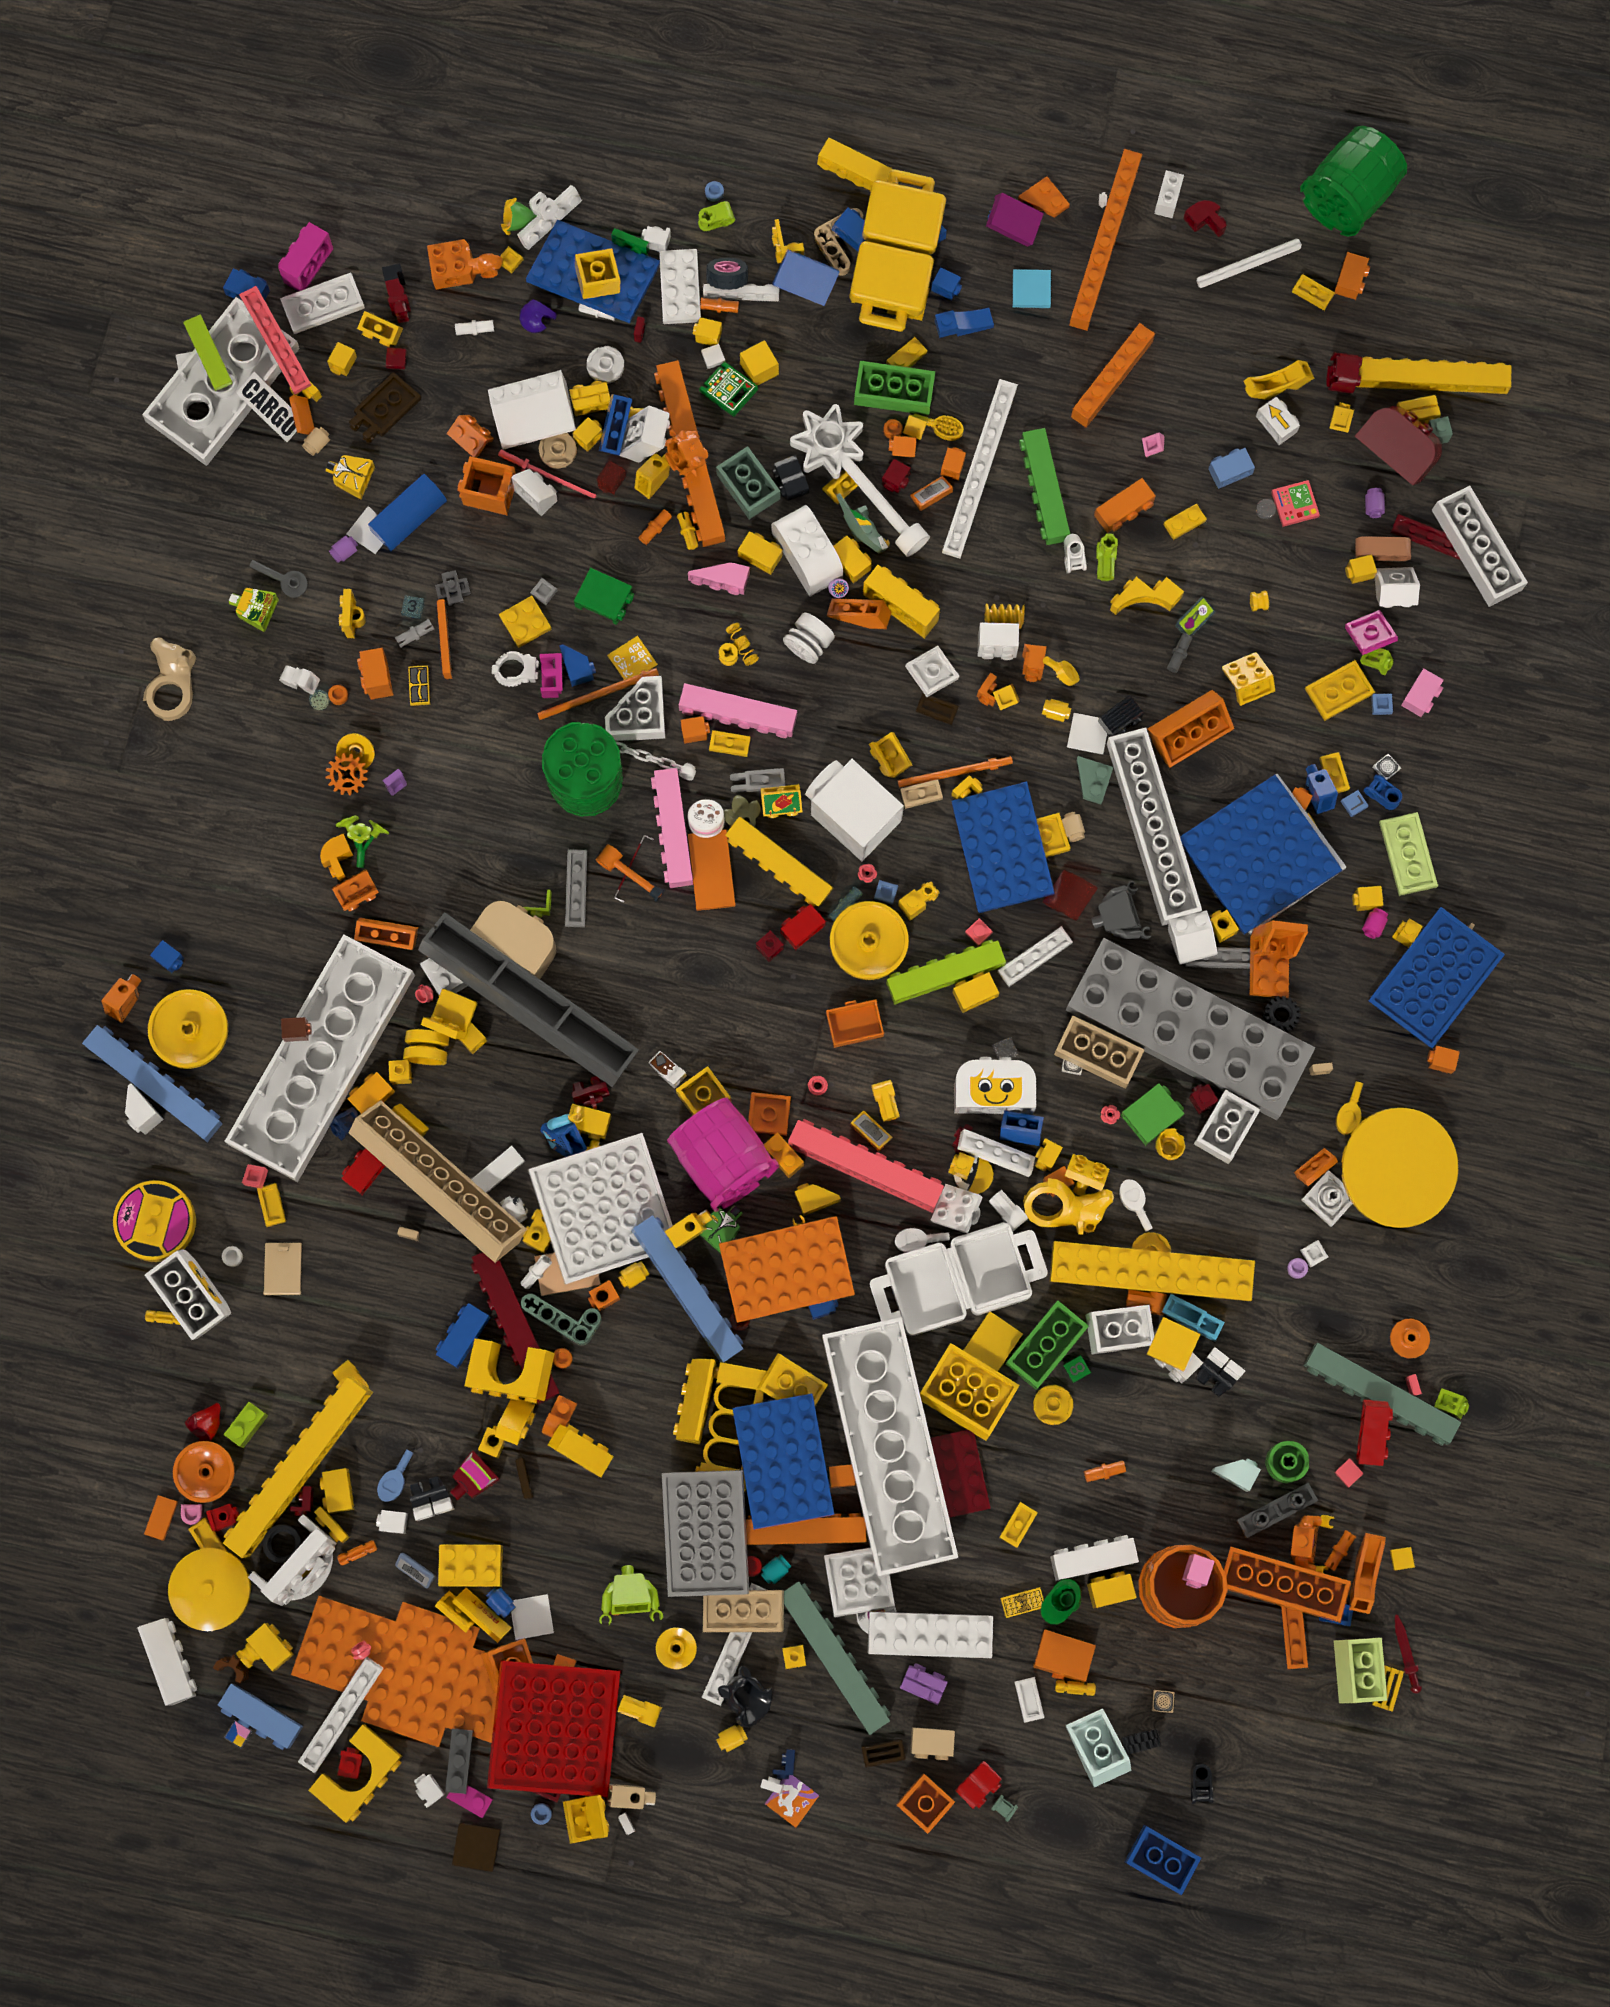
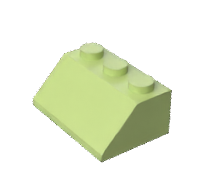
M1382 1638L1334 1641L1339 1703L1387 1701Z

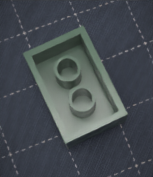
M748 446L716 467L717 476L748 519H751L780 500L779 488Z

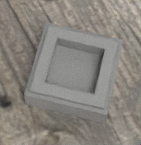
M541 578L530 594L547 605L557 592V588Z

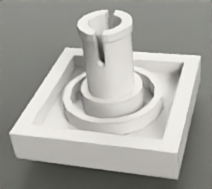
M1329 1170L1302 1198V1201L1330 1227L1353 1204L1346 1193L1343 1183Z

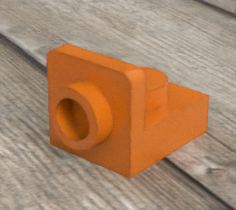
M992 673L988 675L977 693L978 700L986 706H994L996 702L995 697L990 695L997 687L995 683L997 676Z

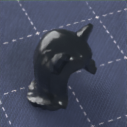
M744 1666L740 1667L739 1675L733 1677L727 1685L718 1687L719 1695L726 1700L728 1707L738 1715L736 1721L743 1728L756 1725L770 1710L772 1688L769 1686L768 1689H764L763 1685L753 1678L750 1671Z

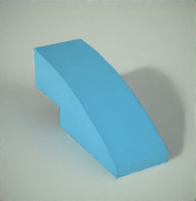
M1170 1294L1162 1310V1313L1214 1342L1225 1323L1173 1294Z

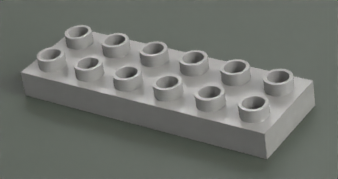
M1103 938L1066 1008V1011L1144 1049V1052L1209 1084L1211 1087L1221 1092L1227 1090L1259 1108V1112L1275 1120L1281 1116L1315 1050V1047L1105 938Z

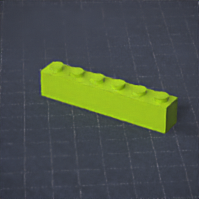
M988 940L983 942L980 947L974 948V946L964 949L963 953L957 955L956 953L946 955L943 960L938 961L934 959L928 961L926 966L919 968L917 965L909 968L908 972L903 974L896 972L889 975L890 978L887 979L886 983L894 1005L973 978L974 975L980 972L987 973L1005 966L1006 960L999 942Z

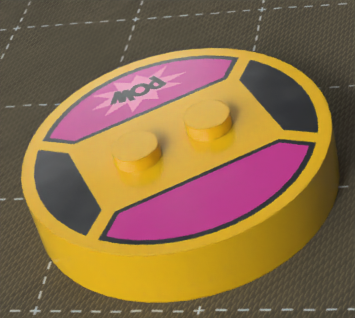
M146 1181L133 1186L121 1197L114 1211L113 1227L118 1242L128 1253L144 1261L160 1262L177 1250H183L188 1246L195 1232L196 1214L190 1199L176 1186L164 1181Z

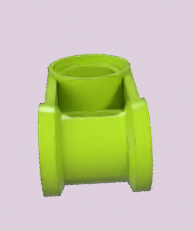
M727 201L703 208L699 212L698 225L703 231H711L735 222L734 214Z

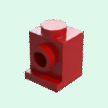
M227 1504L206 1511L211 1529L214 1532L236 1525L238 1523L236 1519L240 1515L237 1507H233V1504ZM226 1513L227 1518L222 1521L220 1515Z

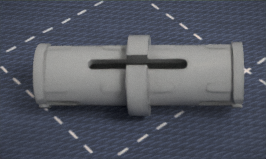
M427 619L415 627H409L410 630L396 636L395 639L402 648L415 639L418 641L419 637L435 629L430 620Z

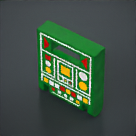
M723 361L721 364L722 368L718 367L705 381L704 386L707 389L701 386L699 391L734 417L758 391V386ZM743 388L745 394L735 404L732 399Z

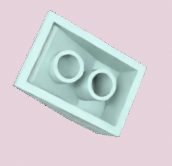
M1103 1709L1066 1725L1084 1769L1094 1787L1131 1771L1130 1759Z

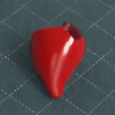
M219 1403L194 1413L185 1421L186 1427L199 1438L198 1442H212L220 1424L221 1407Z

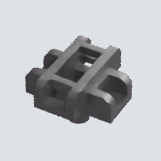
M456 570L442 573L443 583L435 585L438 600H448L449 606L458 602L463 603L462 597L471 594L467 578L458 580Z

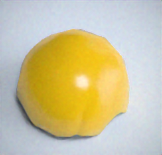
M1175 1128L1165 1129L1158 1135L1155 1142L1157 1152L1167 1160L1179 1158L1185 1150L1184 1136L1180 1135Z

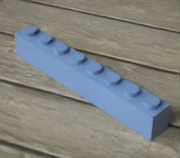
M97 1025L82 1044L208 1142L222 1125L218 1120L220 1116L212 1109L209 1112L203 1108L205 1104L198 1098L191 1099L188 1096L190 1092L184 1087L180 1086L177 1088L173 1085L174 1080L166 1073L164 1076L159 1074V1068L152 1062H149V1064L145 1063L142 1060L144 1056L138 1051L134 1050V1052H131L127 1049L129 1044L119 1038L117 1041L113 1038L112 1035L114 1033L106 1026L102 1029Z
M652 1215L631 1231L719 1362L724 1363L743 1349L741 1346L743 1342L737 1334L734 1335L730 1330L732 1326L726 1317L722 1318L720 1315L718 1304L715 1301L711 1302L707 1296L709 1291L704 1284H699L696 1279L698 1275L692 1267L688 1268L685 1263L687 1259L684 1254L676 1250L669 1237L662 1229L664 1225L661 1220Z

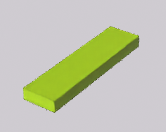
M201 314L184 321V326L214 390L217 391L233 384Z

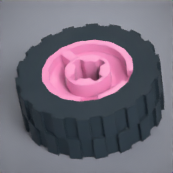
M736 258L714 259L707 264L706 281L711 287L713 286L721 290L742 288L748 282V265Z

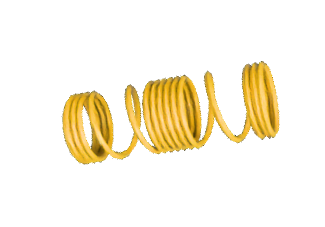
M738 622L733 623L726 628V632L729 634L733 633L731 640H735L733 644L736 646L739 654L744 655L743 661L745 665L749 666L755 663L759 657L757 654H752L744 660L745 656L754 651V649L747 653H740L741 650L750 646V642L745 637L746 635L738 639H732V636L742 629L739 628L740 624Z

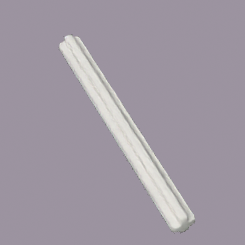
M1294 239L1197 278V284L1199 288H1203L1301 249V242L1299 239Z

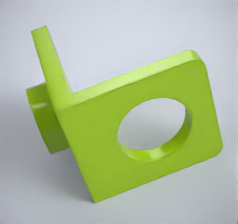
M547 889L546 908L523 907L528 911L527 914H531V917L535 915L539 918L542 915L550 916L551 890Z

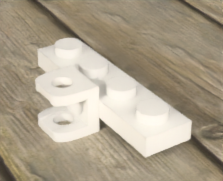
M570 185L555 200L547 198L542 192H538L529 201L530 207L537 217L517 234L526 249L529 250L554 227L557 220L561 221L582 201L575 187Z

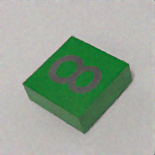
M1081 1355L1063 1365L1073 1383L1091 1373Z

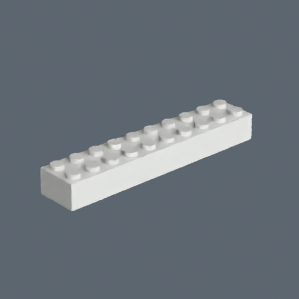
M1142 728L1109 737L1107 747L1162 926L1169 924V920L1202 912L1147 729Z

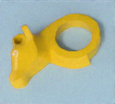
M1048 1178V1182L1038 1183L1030 1188L1027 1195L1024 1196L1023 1202L1025 1214L1037 1226L1061 1227L1072 1225L1076 1226L1078 1235H1083V1231L1087 1233L1094 1232L1097 1224L1102 1220L1107 1207L1113 1203L1114 1195L1112 1191L1102 1189V1191L1094 1194L1075 1196L1071 1189L1063 1182ZM1042 1193H1053L1062 1200V1209L1052 1216L1040 1215L1032 1207L1035 1197Z

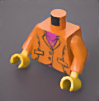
M1328 1515L1303 1516L1300 1523L1294 1526L1291 1557L1296 1566L1323 1573V1570H1328L1327 1566H1315L1314 1561L1319 1526L1333 1528L1332 1525H1329V1521L1334 1519V1517Z

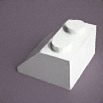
M527 469L511 477L514 491L539 515L542 516L558 501L557 491L550 484L547 486L538 472L533 473L530 469Z
M1413 567L1376 568L1375 586L1379 606L1390 608L1392 606L1411 607L1412 605H1418L1420 583Z
M1207 910L1169 920L1168 932L1179 964L1218 954L1214 931Z
M129 1084L125 1114L129 1118L127 1123L137 1133L141 1131L146 1135L164 1119L134 1085Z

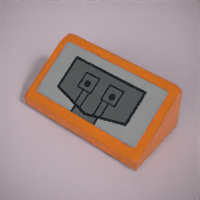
M941 476L910 496L919 510L922 511L952 493L953 487Z

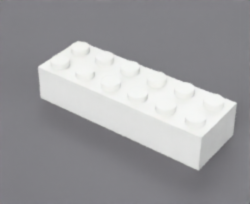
M1471 486L1437 501L1432 512L1488 606L1490 607L1522 591L1528 582Z
M869 1612L868 1654L992 1658L993 1616Z

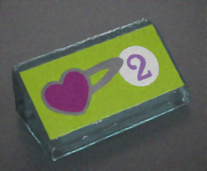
M1202 596L1177 621L1175 627L1182 633L1193 636L1215 611Z

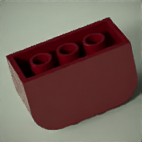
M1398 406L1380 409L1368 419L1355 437L1410 484L1416 485L1420 483L1441 457L1442 445L1439 438L1432 432V427L1427 423L1422 424L1417 420L1419 417L1411 410L1408 412Z

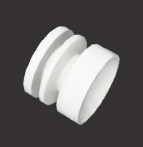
M802 613L795 622L797 629H790L789 634L785 635L783 641L795 655L809 663L815 664L818 661V656L823 654L821 647L827 648L835 638V635L818 618L808 613Z

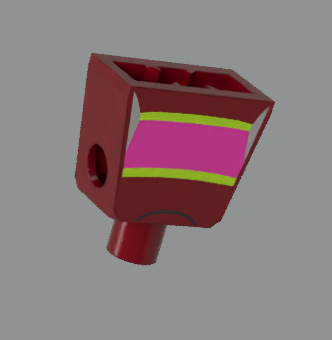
M472 1450L452 1476L458 1484L450 1493L457 1500L466 1492L471 1498H475L499 1482L500 1478Z

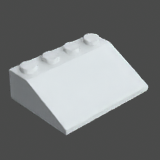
M561 370L488 390L502 449L576 430L567 383Z

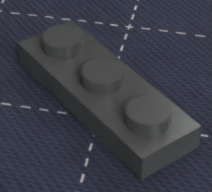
M452 1728L445 1792L467 1794L473 1730Z

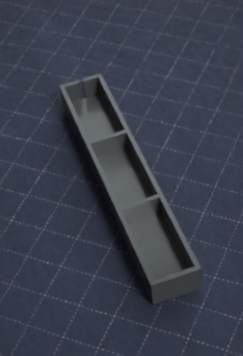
M445 912L423 938L418 949L421 953L611 1087L615 1085L639 1051L635 1046Z

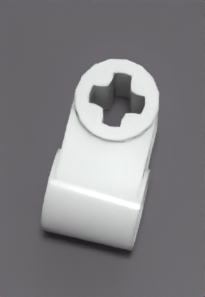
M1076 534L1068 535L1064 539L1066 572L1070 573L1073 570L1079 569L1087 570L1084 545L1080 537ZM1073 543H1078L1076 547L1070 548Z

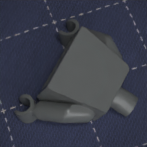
M1130 881L1127 886L1123 885L1113 888L1102 899V903L1098 905L1101 915L1091 918L1095 929L1104 926L1105 930L1112 933L1113 936L1124 939L1141 938L1147 940L1151 937L1144 934V930L1148 931L1150 927H1144L1139 930L1142 927L1132 895L1137 892L1138 888L1134 890L1130 888V886L1134 885V881Z

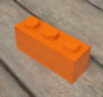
M1141 478L1096 508L1094 516L1107 533L1112 530L1117 531L1122 527V523L1135 519L1141 510L1144 509L1146 511L1154 505L1155 494L1143 478Z
M359 918L356 923L354 940L413 950L416 946L418 927Z

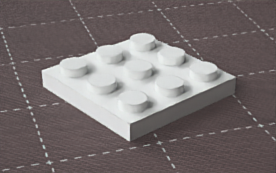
M871 1548L824 1555L834 1617L895 1607L890 1575L877 1577Z

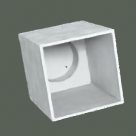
M853 759L845 766L841 765L837 760L829 764L815 778L805 793L811 800V816L861 861L902 821L904 805Z

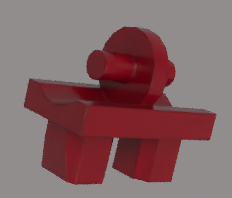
M597 1076L590 1079L592 1086L584 1088L583 1082L574 1083L572 1097L576 1105L584 1104V1107L592 1105L593 1109L596 1110V1103L602 1102L603 1097L610 1095L606 1082H603Z

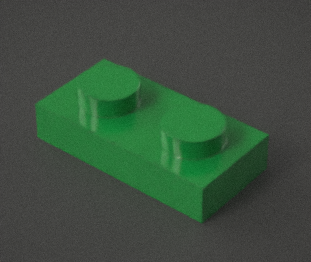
M614 228L611 234L614 244L623 248L624 246L630 248L631 251L640 255L648 254V241Z

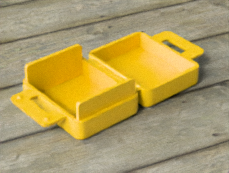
M893 169L889 172L887 182L876 180L872 185L862 231V237L866 241L862 242L859 247L849 294L851 303L862 304L859 320L863 324L901 332L905 329L908 314L918 317L924 310L934 263L930 255L935 252L938 244L946 204V197L943 194L933 192L935 181L931 177ZM903 182L911 185L922 187V190L904 185H899L898 183ZM873 306L897 311L896 319L871 314Z

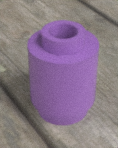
M1380 488L1368 489L1365 495L1366 514L1370 515L1371 518H1379L1385 513V497Z
M345 535L331 546L332 549L329 550V553L339 563L357 551L356 546L358 544L352 536L348 538Z

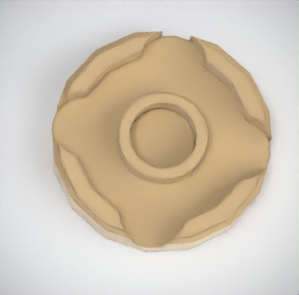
M563 433L542 439L539 444L540 458L546 465L559 469L573 462L576 458L577 448L575 440L568 433Z

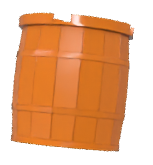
M1174 1545L1154 1553L1143 1565L1138 1579L1139 1596L1146 1612L1158 1623L1172 1628L1197 1626L1210 1620L1222 1607L1227 1593L1226 1574L1220 1561L1209 1551L1193 1545ZM1193 1554L1215 1561L1208 1584L1198 1589L1186 1585L1187 1581L1182 1580L1189 1556Z

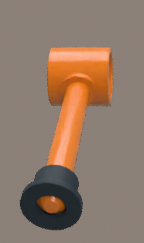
M607 844L595 859L597 863L610 872L616 867L650 893L649 895L657 902L665 892V889H660L658 886L654 887L620 861L623 855L613 846Z

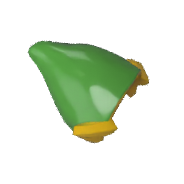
M516 198L509 199L505 202L502 230L506 235H510V231L524 229L537 215L523 204L517 202Z

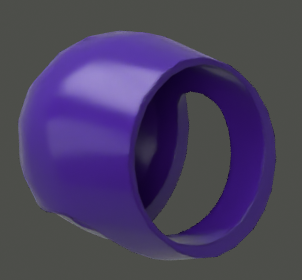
M534 299L525 304L519 314L522 327L531 333H540L547 329L541 322L542 317L554 320L557 317L554 311Z

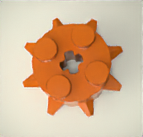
M672 429L673 437L666 440L665 443L668 453H665L668 464L673 471L678 470L680 472L679 475L688 476L689 472H692L697 477L696 469L704 465L705 459L708 458L707 450L702 446L696 431L684 432V430H681L679 435H677Z

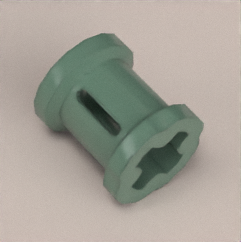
M1000 1795L991 1810L997 1811L1008 1822L1018 1806H1013L1004 1799L1003 1795Z

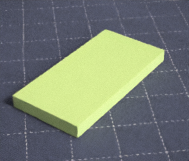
M1418 812L1380 820L1379 824L1399 896L1437 888L1438 884Z

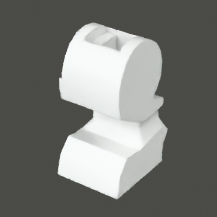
M285 666L279 679L287 686L295 689L299 686L312 695L320 681L311 671L299 669L298 667L295 669L291 666Z

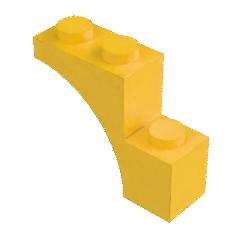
M1298 360L1276 372L1258 377H1248L1244 380L1245 390L1251 398L1270 400L1286 389H1299L1313 380L1314 376L1308 363Z
M1136 576L1133 581L1129 580L1124 585V591L1120 595L1117 593L1113 597L1110 611L1116 615L1125 607L1136 603H1153L1171 611L1182 598L1184 591L1167 577L1163 582L1159 580L1151 589Z

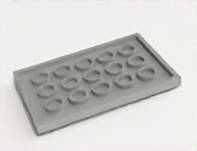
M743 1470L662 1473L668 1597L749 1594Z

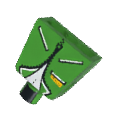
M734 1205L727 1213L721 1208H718V1212L711 1213L713 1220L705 1224L707 1230L700 1234L720 1254L719 1243L733 1240L740 1230V1226L735 1221L742 1212Z

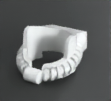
M510 651L507 654L504 653L503 656L501 655L497 659L498 661L495 662V665H492V674L504 686L514 687L518 686V684L520 685L521 682L528 683L529 681L535 683L536 679H538L536 668L539 667V661H537L536 657H531L530 654L523 655L520 652ZM507 660H517L524 666L520 675L507 677V679L501 675L499 670L501 665Z

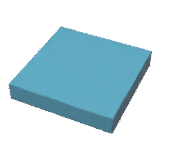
M1013 269V307L1050 308L1051 270Z

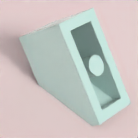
M1246 1459V1461L1239 1460L1215 1467L1211 1472L1248 1492L1261 1469L1257 1468L1258 1464L1256 1462Z

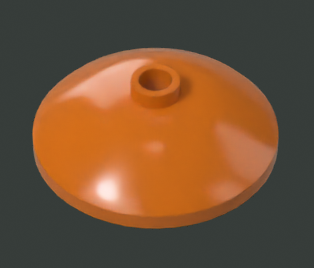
M199 1441L185 1447L177 1456L173 1466V1479L179 1492L187 1499L200 1503L212 1502L222 1497L231 1487L235 1474L234 1463L227 1450L219 1444L209 1441ZM205 1468L209 1469V1475L207 1476L203 1475Z

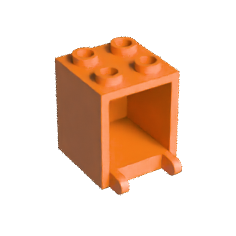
M469 456L468 462H465L463 466V473H465L463 480L460 479L458 484V491L460 492L463 505L508 515L514 494L511 477L516 474L515 468ZM474 480L481 481L478 492L471 491Z

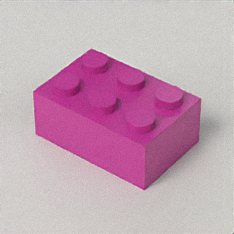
M310 222L301 229L299 238L290 245L288 254L280 260L278 265L284 284L298 292L307 289L333 250L329 234Z

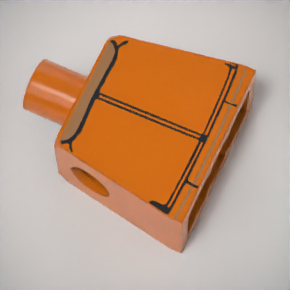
M131 974L127 981L122 978L118 979L101 1001L105 1014L123 1023L139 998L137 990L141 982L139 977Z

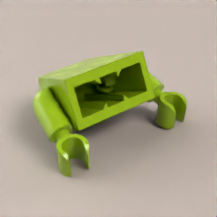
M623 1566L621 1568L622 1575L614 1576V1582L608 1584L602 1595L601 1610L603 1614L600 1616V1623L602 1624V1617L608 1616L610 1625L612 1617L609 1615L610 1611L612 1615L650 1612L649 1617L652 1621H654L653 1614L658 1612L659 1618L662 1620L663 1613L658 1610L660 1604L657 1589L649 1580H645L643 1574H634L633 1566Z

